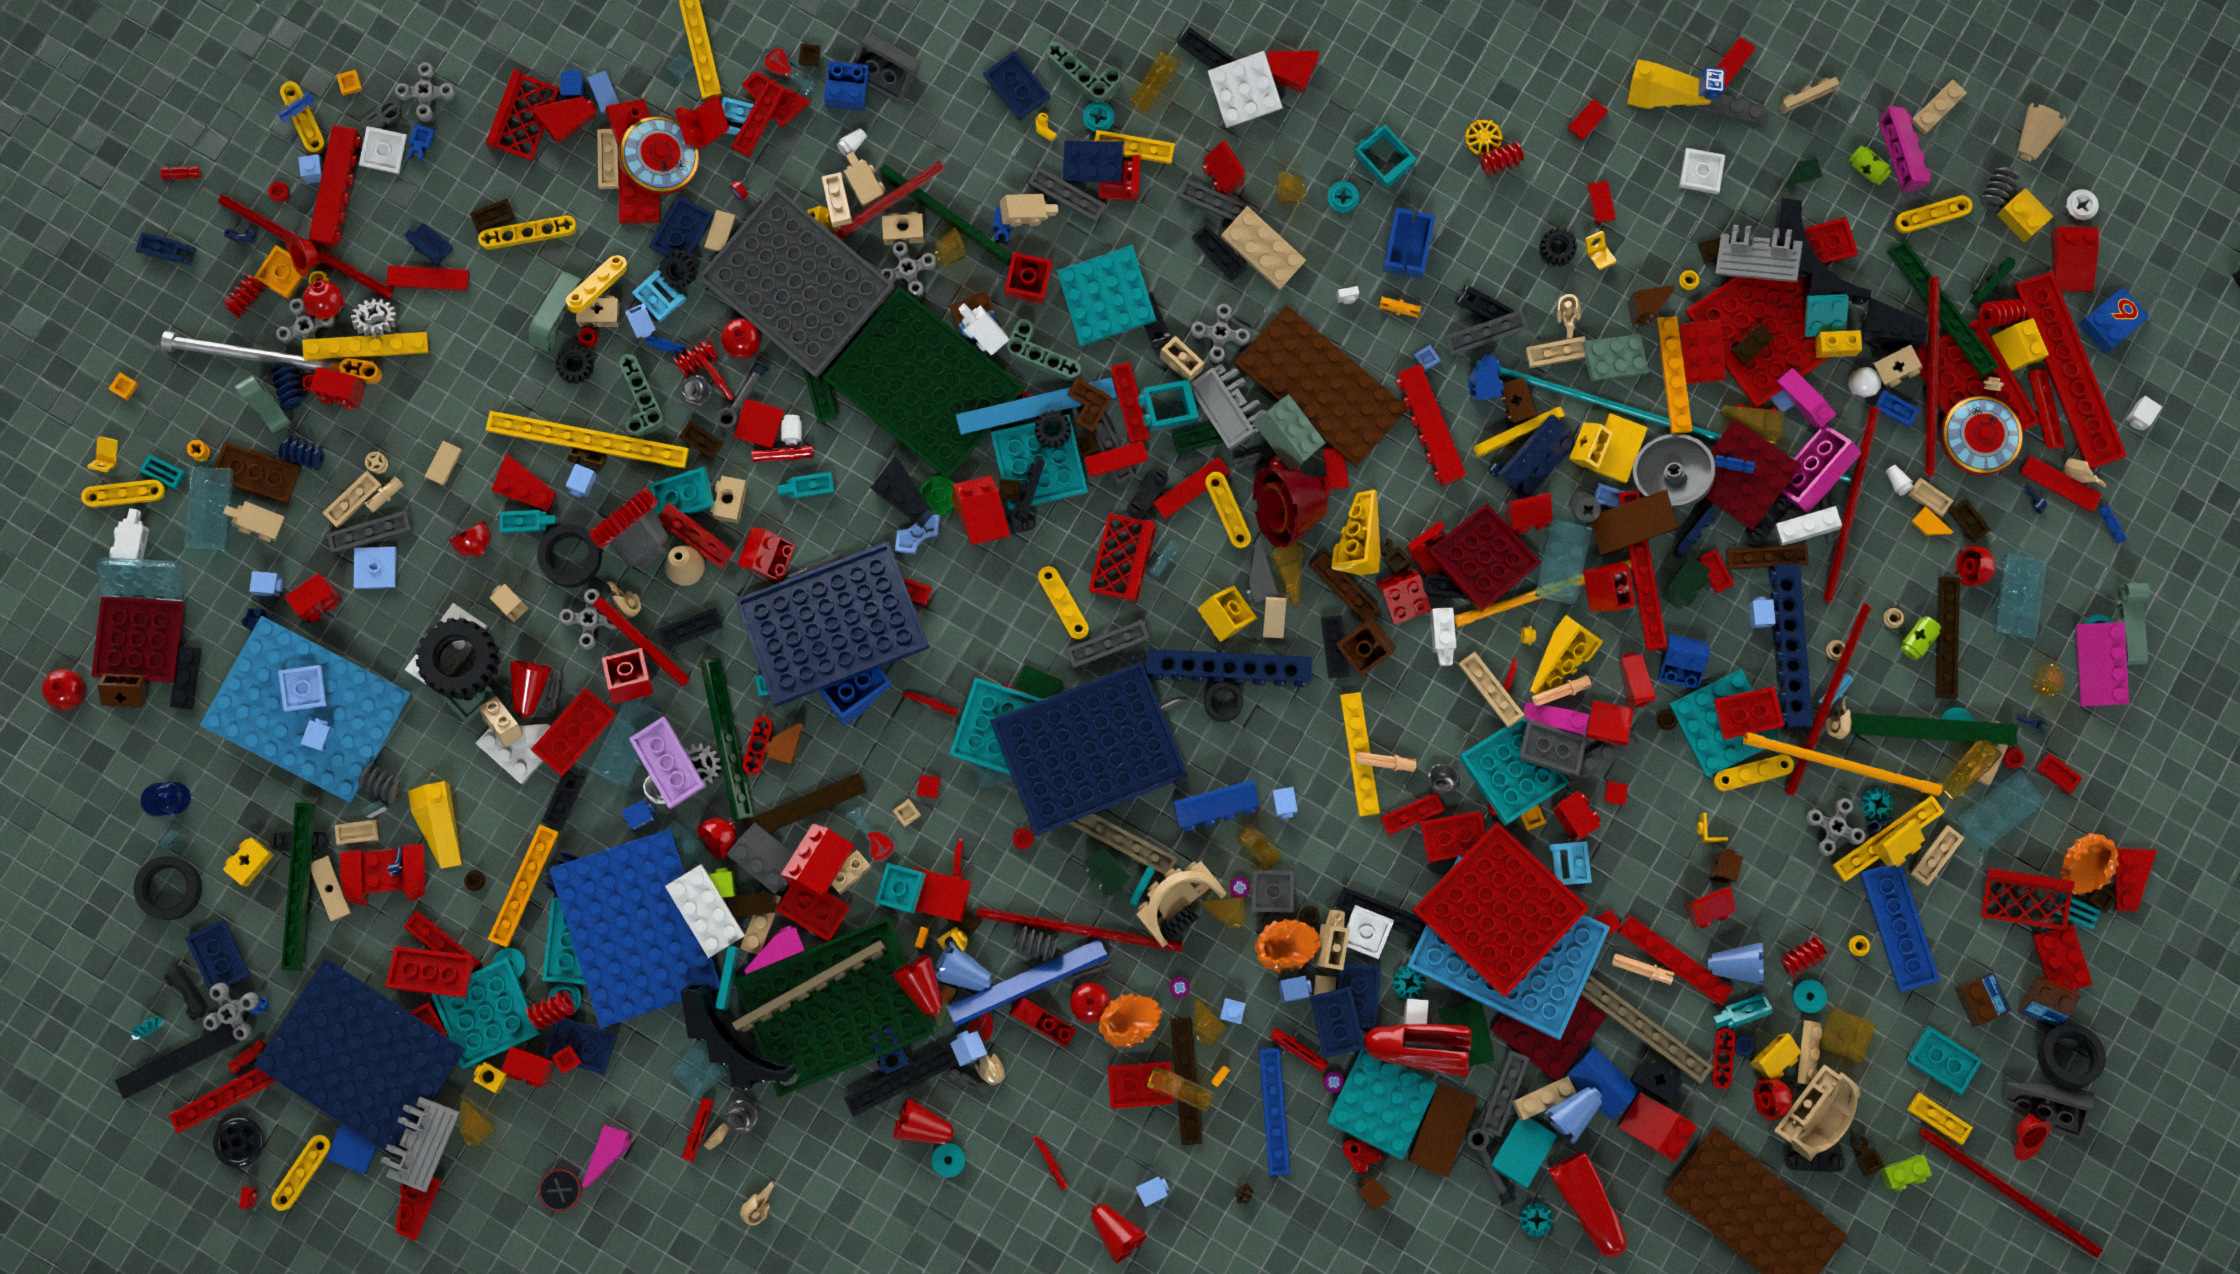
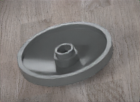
M1668 434L1653 439L1640 450L1633 465L1634 483L1637 490H1639V494L1642 497H1646L1666 489L1673 509L1686 508L1702 500L1711 490L1716 476L1715 461L1708 447L1698 439L1684 434Z

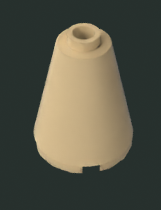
M2034 103L2028 107L2017 151L2020 154L2019 157L2028 162L2031 159L2036 160L2067 122L2065 116L2063 120L2059 118V112L2040 104L2038 108L2033 107Z
M688 545L673 548L665 559L664 568L666 575L672 582L681 586H689L698 582L705 571L703 555Z

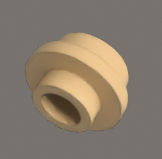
M1988 377V381H1983V384H1985L1984 389L2001 391V386H2004V383L2000 382V378Z
M1890 608L1884 613L1883 621L1889 628H1898L1904 622V615L1899 609ZM1891 615L1896 617L1895 622L1890 620Z
M1839 640L1831 641L1826 647L1827 656L1834 661L1840 660L1839 658L1842 656L1841 653L1844 651L1845 644ZM1834 647L1838 648V654L1833 653Z

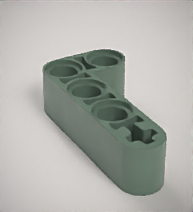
M1051 42L1047 46L1046 58L1049 64L1092 102H1105L1120 87L1121 72L1118 68L1109 67L1098 77L1059 42ZM1067 64H1072L1075 66L1073 69L1065 68ZM1109 76H1115L1117 80L1112 82L1109 81L1107 78ZM1081 77H1087L1089 81L1084 83L1081 82L1079 79ZM1102 90L1104 93L1102 95H1096L1094 94V91Z
M564 271L560 274L529 327L530 345L546 352L552 350L556 341V330L568 312L566 298L583 282V279Z
M1022 319L1016 323L1007 344L1010 358L1067 382L1073 383L1077 377H1081V366L1077 361L1031 343L1033 325L1029 320ZM1022 327H1027L1030 330L1027 334L1019 332ZM1014 345L1022 347L1019 352H1013L1011 348ZM1034 352L1040 354V358L1037 360H1033L1029 356ZM1051 360H1056L1059 365L1053 368L1048 363ZM1072 368H1074L1075 372H1073L1072 375L1069 374V371H1071Z
M626 354L620 359V368L641 412L628 418L625 426L633 438H641L661 429L665 424V419L638 360L632 354ZM630 362L635 371L633 373L628 368V363ZM638 379L643 380V383H642L641 386H639V387H634V386H633V384H634V382H635L636 380H638ZM645 397H650L651 401L649 404H641ZM653 415H658L659 420L651 423L650 418ZM636 423L641 424L639 430H631L632 425Z
M254 375L235 385L241 397L261 415L273 434L291 424L290 419L284 410L281 409V405L272 392Z
M2125 583L2116 590L2118 622H2125L2127 665H2146L2148 662L2143 603L2149 599L2150 594L2147 583Z

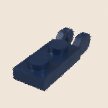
M141 232L135 251L175 263L177 261L182 264L192 265L193 260L179 256V252L182 250L195 254L197 249L176 240Z
M1711 507L1702 511L1680 539L1673 552L1677 558L1686 556L1692 549L1691 543L1695 544L1702 536L1701 530L1704 527L1708 528L1714 521L1712 516L1716 511Z

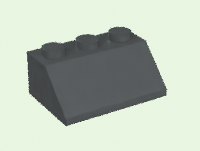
M869 34L860 42L853 61L855 64L869 65L868 86L899 103L902 102L916 79L922 63L920 60L872 34Z
M754 823L738 839L727 855L774 894H777L787 882L781 873L790 861L793 853L758 824Z

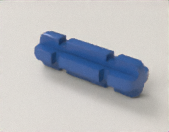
M305 93L302 95V99L298 98L288 105L286 110H281L278 113L280 119L286 123L291 119L292 115L294 117L306 109V105L310 106L313 104L315 99L311 93Z
M652 334L646 339L648 346H656L657 349L669 353L674 352L675 355L679 353L684 355L686 347L682 344H676L661 337L658 339L657 336Z
M1720 455L1715 457V467L1722 468L1724 466L1725 469L1740 472L1744 470L1745 473L1750 474L1754 471L1755 463L1750 461L1743 462L1744 460L1730 457L1726 459Z
M2106 505L2099 509V513L2105 518L2104 522L2111 534H2114L2115 542L2117 544L2127 539V535L2124 531L2122 532L2121 529L2123 528L2115 514H2112L2111 506Z

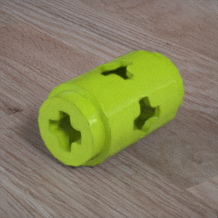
M1862 145L1848 160L1852 163L1851 166L1870 182L1876 183L1879 186L1893 171L1889 168L1890 165L1868 147L1865 148Z
M1924 616L1923 619H1919L1912 631L1901 643L1902 647L1900 650L1909 658L1917 661L1924 656L1931 644L1936 640L1942 627L1932 618Z

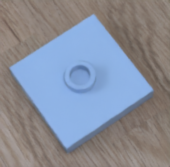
M396 547L354 548V589L396 588Z
M321 665L278 670L284 712L327 706Z

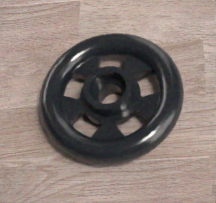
M233 1117L226 1120L218 1127L213 1139V1148L218 1159L223 1164L234 1168L246 1167L252 1164L260 1156L264 1147V1135L260 1126L247 1117ZM235 1126L237 1132L229 1135L227 1130ZM246 1127L250 1128L253 1132L250 1137L243 1132ZM238 1138H241L243 1141L241 1146L236 1144ZM228 1140V1147L230 1149L223 1150L222 1141ZM250 1142L255 1144L252 1153L247 1151ZM233 1152L242 1153L241 1159H233Z

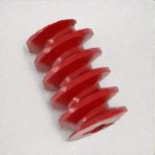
M1515 141L1512 143V146L1507 144L1504 148L1499 147L1497 151L1492 149L1490 154L1484 152L1482 156H1479L1483 172L1489 178L1490 171L1497 175L1498 168L1505 172L1506 165L1510 170L1513 169L1512 163L1520 167V160L1524 162V155L1519 143Z
M248 274L245 275L247 282L242 280L239 282L242 288L234 287L237 294L230 292L228 295L231 300L223 299L226 305L224 307L239 320H241L239 312L247 313L244 306L251 308L250 300L257 302L258 299L255 294L262 296L261 288L266 289Z
M2016 298L1984 303L1979 310V321L1985 328L2021 323L2026 316L2023 303Z
M708 337L707 345L700 341V349L693 345V352L686 349V356L679 353V360L673 357L681 373L687 378L690 377L689 371H692L694 374L697 373L696 367H699L701 370L704 369L703 364L696 357V353L703 355L709 362L710 359H713L715 362L718 361V354Z
M1811 937L1810 941L1804 942V946L1798 945L1797 950L1791 949L1790 955L1785 953L1782 956L1783 959L1780 958L1784 969L1793 979L1796 978L1795 971L1802 975V967L1810 970L1809 963L1817 966V958L1823 962V954L1828 956L1824 945L1817 937Z
M566 990L563 991V996L559 992L555 993L556 1000L554 997L549 996V1003L542 999L541 1007L538 1003H534V1010L530 1006L526 1007V1013L532 1025L537 1029H543L545 1025L549 1026L552 1022H558L560 1019L566 1018L567 1015L574 1014V1002Z

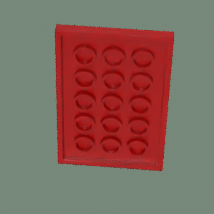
M1979 319L1968 325L1999 365L1998 369L1983 378L1979 377L1949 335L1938 339L1937 343L1939 344L1937 345L1939 346L1937 348L1939 349L1937 350L1939 351L1937 353L1939 354L1937 355L1939 356L1937 358L1939 359L1937 360L1939 361L1937 363L1939 364L1937 365L1939 366H1937L1938 369L1936 370L1939 371H1937L1938 374L1936 375L1939 376L1936 379L1938 380L1936 381L1938 382L1936 384L1938 385L1936 386L1938 387L1936 389L1938 390L1936 391L1938 392L1936 394L1938 395L1936 396L1938 401L1936 402H1938L1937 405L1944 417L1961 400L1982 395L1990 396L2006 403L2019 418L2023 431L2041 422L1987 329L1980 324ZM1928 345L1925 346V349L1921 348L1915 351L1923 367L1920 369L1921 373L1919 375L1926 386ZM1988 377L2000 378V382L2004 383V386H2001V391L1984 389L1985 384H1983V381H1988Z

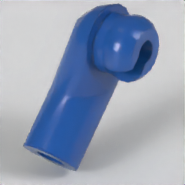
M265 997L260 998L258 1006L248 1012L251 1014L265 1012L270 1006L268 999Z

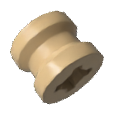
M371 452L365 458V465L373 474H383L389 467L387 458L380 452Z

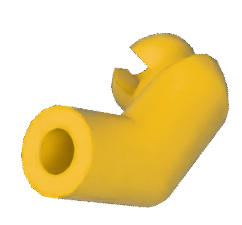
M1039 113L1035 119L1036 131L1052 142L1057 134L1048 128L1047 114Z

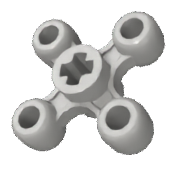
M424 62L417 69L420 81L415 86H408L405 83L398 84L395 87V94L402 101L417 98L419 106L416 109V115L419 120L428 122L433 117L430 104L436 98L451 101L455 98L456 91L448 83L438 87L432 85L431 80L435 74L434 68L431 64Z
M897 241L892 246V252L899 259V265L895 269H883L880 273L884 277L887 275L891 276L888 280L892 283L897 279L906 280L908 282V293L914 298H919L924 292V287L917 280V274L921 270L934 269L937 264L936 257L931 253H926L919 260H913L908 257L907 244L903 241ZM909 267H911L912 270H908L907 272H905L904 268L908 269ZM913 288H919L918 291H913Z
M298 298L293 299L290 302L289 308L296 316L295 324L292 327L278 328L276 338L284 344L290 343L293 338L298 336L303 337L305 340L316 339L317 329L332 327L336 321L335 316L330 317L328 321L310 318L305 312L303 301ZM307 324H308V325H309V328H308V329L305 328V329L303 330L302 327H303L304 325L307 326Z
M1221 304L1217 307V323L1215 325L1207 326L1203 322H1195L1191 326V335L1194 338L1208 337L1212 339L1214 345L1209 352V358L1213 363H1220L1224 360L1225 351L1223 346L1226 342L1234 341L1238 345L1243 346L1250 340V333L1247 329L1232 330L1227 325V321L1232 314V309L1227 304ZM1200 328L1202 331L1197 332L1195 329ZM1217 331L1220 333L1224 332V336L1221 334L1217 336ZM1244 335L1246 338L1241 339L1239 336ZM1214 353H1219L1220 356L1216 357Z
M589 589L585 592L586 608L581 613L564 609L559 614V620L563 625L580 624L583 627L579 644L585 650H591L595 647L594 631L599 626H605L610 630L617 629L614 624H610V621L604 615H600L593 606V603L601 597L596 589ZM596 595L595 599L590 600V596ZM566 615H570L569 620H565ZM588 616H591V617H592V619H593V622H592V623H589V622H588V619H587ZM586 639H590L589 644L584 643Z
M1842 798L1836 802V811L1833 817H1825L1821 811L1816 809L1806 814V822L1810 826H1821L1824 828L1826 833L1825 839L1818 845V851L1823 856L1834 854L1836 851L1835 843L1839 837L1847 838L1854 845H1859L1865 840V832L1862 829H1853L1847 826L1845 818L1853 809L1852 802L1847 798ZM1842 803L1846 805V810L1842 808ZM1812 815L1817 817L1816 821L1812 819ZM1838 824L1839 828L1833 830L1832 826ZM1855 833L1859 836L1858 840L1854 837ZM1825 845L1829 846V851L1825 849Z
M217 983L212 986L209 991L210 997L218 1001L220 1008L218 1013H210L204 1018V1027L209 1031L218 1029L222 1023H230L234 1029L233 1035L237 1040L243 1041L252 1035L253 1029L249 1023L243 1020L242 1015L245 1010L249 1011L258 1006L259 997L255 993L249 992L243 995L240 1001L232 1000L229 997V988L225 983Z

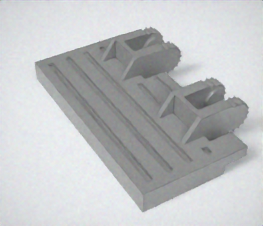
M1739 225L1733 226L1731 244H1729L1730 235L1721 234L1716 275L1797 282L1803 241H1794L1793 249H1790L1792 230L1787 229L1785 245L1778 246L1780 231L1778 228H1774L1771 247V239L1753 237L1752 246L1749 245L1751 226H1746L1744 243L1737 242Z
M1221 363L1196 378L1190 384L1193 395L1231 451L1259 432L1253 422L1265 410H1261L1247 419L1246 415L1260 406V402L1255 400L1240 409L1247 404V401L1239 391L1246 381L1244 378H1241L1226 387L1225 384L1238 376L1239 371L1234 368L1219 377L1226 372Z
M419 1097L416 1105L424 1108V1111L406 1104L403 1107L405 1112L420 1117L418 1123L410 1121L405 1117H399L397 1121L416 1130L406 1128L399 1145L408 1148V1150L405 1151L389 1144L386 1147V1150L403 1157L401 1163L388 1157H382L380 1162L399 1170L389 1168L386 1177L427 1192L460 1112Z

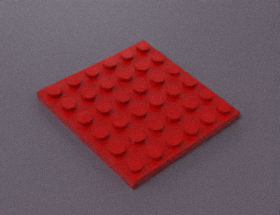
M1734 277L1685 311L1692 323L1721 320L1725 368L1755 409L1783 390L1777 383V380L1791 368L1803 377L1831 358H1816L1814 339L1816 336L1806 337L1804 335L1805 298L1808 278L1797 280V282ZM1762 324L1775 339L1743 366L1731 353V350Z
M1496 822L1417 904L1412 912L1505 998L1582 917L1589 907Z

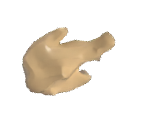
M1566 294L1559 300L1557 321L1561 323L1563 319L1567 328V339H1572L1573 330L1575 329L1573 322L1576 319L1579 321L1581 318V305L1575 295Z
M2068 458L2064 466L2066 475L2082 484L2084 482H2096L2106 488L2105 482L2096 475H2093L2088 462Z
M607 582L614 594L612 596L613 604L617 607L618 613L624 618L635 617L641 609L638 595L630 591H626L624 594L613 582Z
M1843 696L1840 705L1837 706L1838 716L1833 714L1826 720L1828 734L1837 739L1844 738L1851 731V712L1845 706L1847 696Z
M995 1054L992 1057L988 1055L981 1057L979 1065L975 1063L979 1076L988 1084L996 1085L1004 1079V1067Z
M770 1182L759 1195H752L742 1205L740 1216L743 1222L748 1225H757L767 1217L770 1204L764 1203L774 1187L773 1182Z

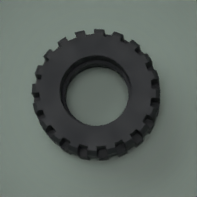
M449 618L445 623L442 621L435 623L437 627L434 629L430 627L426 631L428 635L425 638L421 637L419 642L422 645L416 650L418 655L416 666L420 669L418 671L420 677L425 680V683L430 688L447 698L475 697L477 692L481 694L485 691L484 687L487 684H492L493 680L491 678L493 675H497L499 670L496 668L497 664H500V657L497 655L499 650L498 646L494 643L495 640L483 627L465 618H459L458 620ZM464 640L471 643L476 650V661L472 669L460 677L446 675L440 667V657L443 650L455 641Z

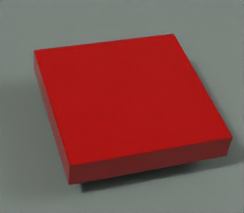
M745 399L733 437L773 449L785 411Z
M1593 700L1586 738L1627 746L1634 709Z

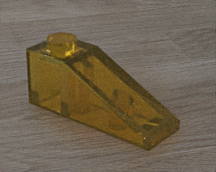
M1168 51L1160 52L1129 103L1146 113L1171 81L1182 61Z
M1726 405L1720 410V415L1730 421L1737 420L1767 442H1775L1783 436L1784 411Z
M1294 542L1289 547L1273 549L1271 554L1292 607L1296 609L1299 605L1302 557H1304L1301 546H1297L1296 542Z
M1989 740L1976 741L1941 784L1942 790L1953 800L1958 799L1992 768L2002 756V753Z

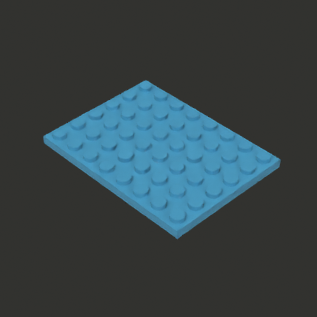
M261 616L199 726L351 803L360 788L358 781L361 773L370 763L373 764L411 693ZM321 665L327 706L284 712L278 670ZM317 718L328 722L327 726L331 727L323 751L301 744L309 720L315 722Z
M1458 855L1453 867L1463 858L1462 856ZM1583 914L1505 998L1492 988L1427 925L1422 932L1407 968L1560 1040L1610 927Z

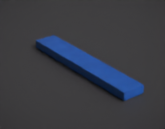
M1280 1047L1259 1049L1269 1176L1290 1175Z

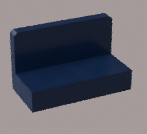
M424 223L414 233L408 230L404 234L409 243L436 265H439L453 250V247Z

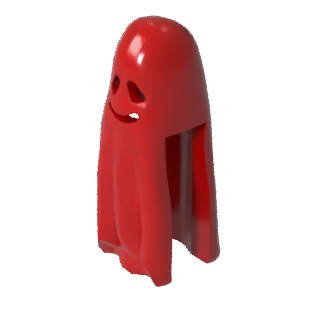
M1430 1023L1380 1026L1369 1030L1365 1036V1049L1374 1059L1401 1066L1467 1077L1469 1074L1468 1052L1405 1048L1406 1044H1414L1447 1050L1471 1051V1029L1466 1026Z
M1579 1152L1548 1169V1173L1563 1199L1576 1213L1585 1233L1597 1250L1608 1258H1616L1626 1251L1627 1246L1624 1229L1618 1215L1609 1204L1603 1184L1588 1155Z

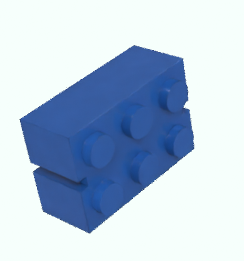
M1396 207L1382 271L1398 275L1403 271L1405 272L1404 276L1422 279L1436 215L1418 212L1414 222L1411 221L1414 211Z

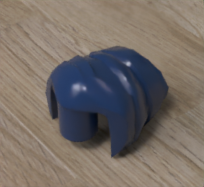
M248 608L246 616L242 619V625L253 631L261 616L269 618L263 609Z

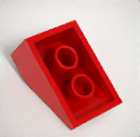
M2058 226L2051 233L2052 271L2060 291H2094L2099 251L2098 227Z
M992 476L953 484L952 502L971 545L1010 537L999 491Z
M1638 1092L1619 1123L1618 1128L1670 1162H1676L1697 1126L1673 1110Z

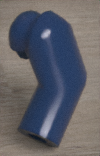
M227 228L224 236L236 243H252L255 241L256 232L247 229L244 235L231 228Z

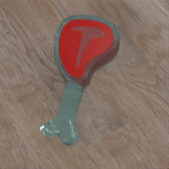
M782 46L771 48L763 57L762 66L768 73L779 78H792L801 85L803 95L808 94L809 90L816 88L814 81H807L795 71L794 67L790 64L787 50Z
M856 807L853 812L849 811L846 813V818L854 821L864 833L869 843L868 855L873 862L883 863L897 851L895 840L881 830L870 828L861 817V807Z
M993 982V983L991 984V987H993V986H995V985H997V984H999V983H998V982ZM991 1010L969 1020L965 1025L964 1031H968L969 1034L977 1031L984 1045L990 1043L996 1031L994 1011Z

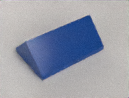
M1592 1046L1565 1075L1566 1077L1569 1076L1571 1082L1580 1091L1587 1087L1591 1089L1593 1087L1596 1088L1602 1095L1600 1098L1602 1104L1598 1109L1610 1120L1625 1109L1639 1091L1595 1046Z

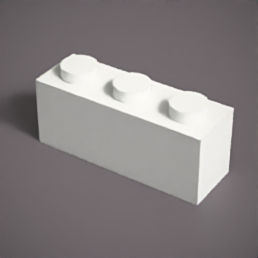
M1834 506L1777 523L1774 528L1780 546H1785L1839 530L1842 523L1837 508Z

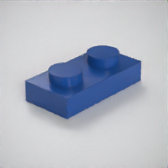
M1885 390L1882 391L1875 404V407L1881 409L1879 410L1881 414L1908 428L1911 427L1920 410Z

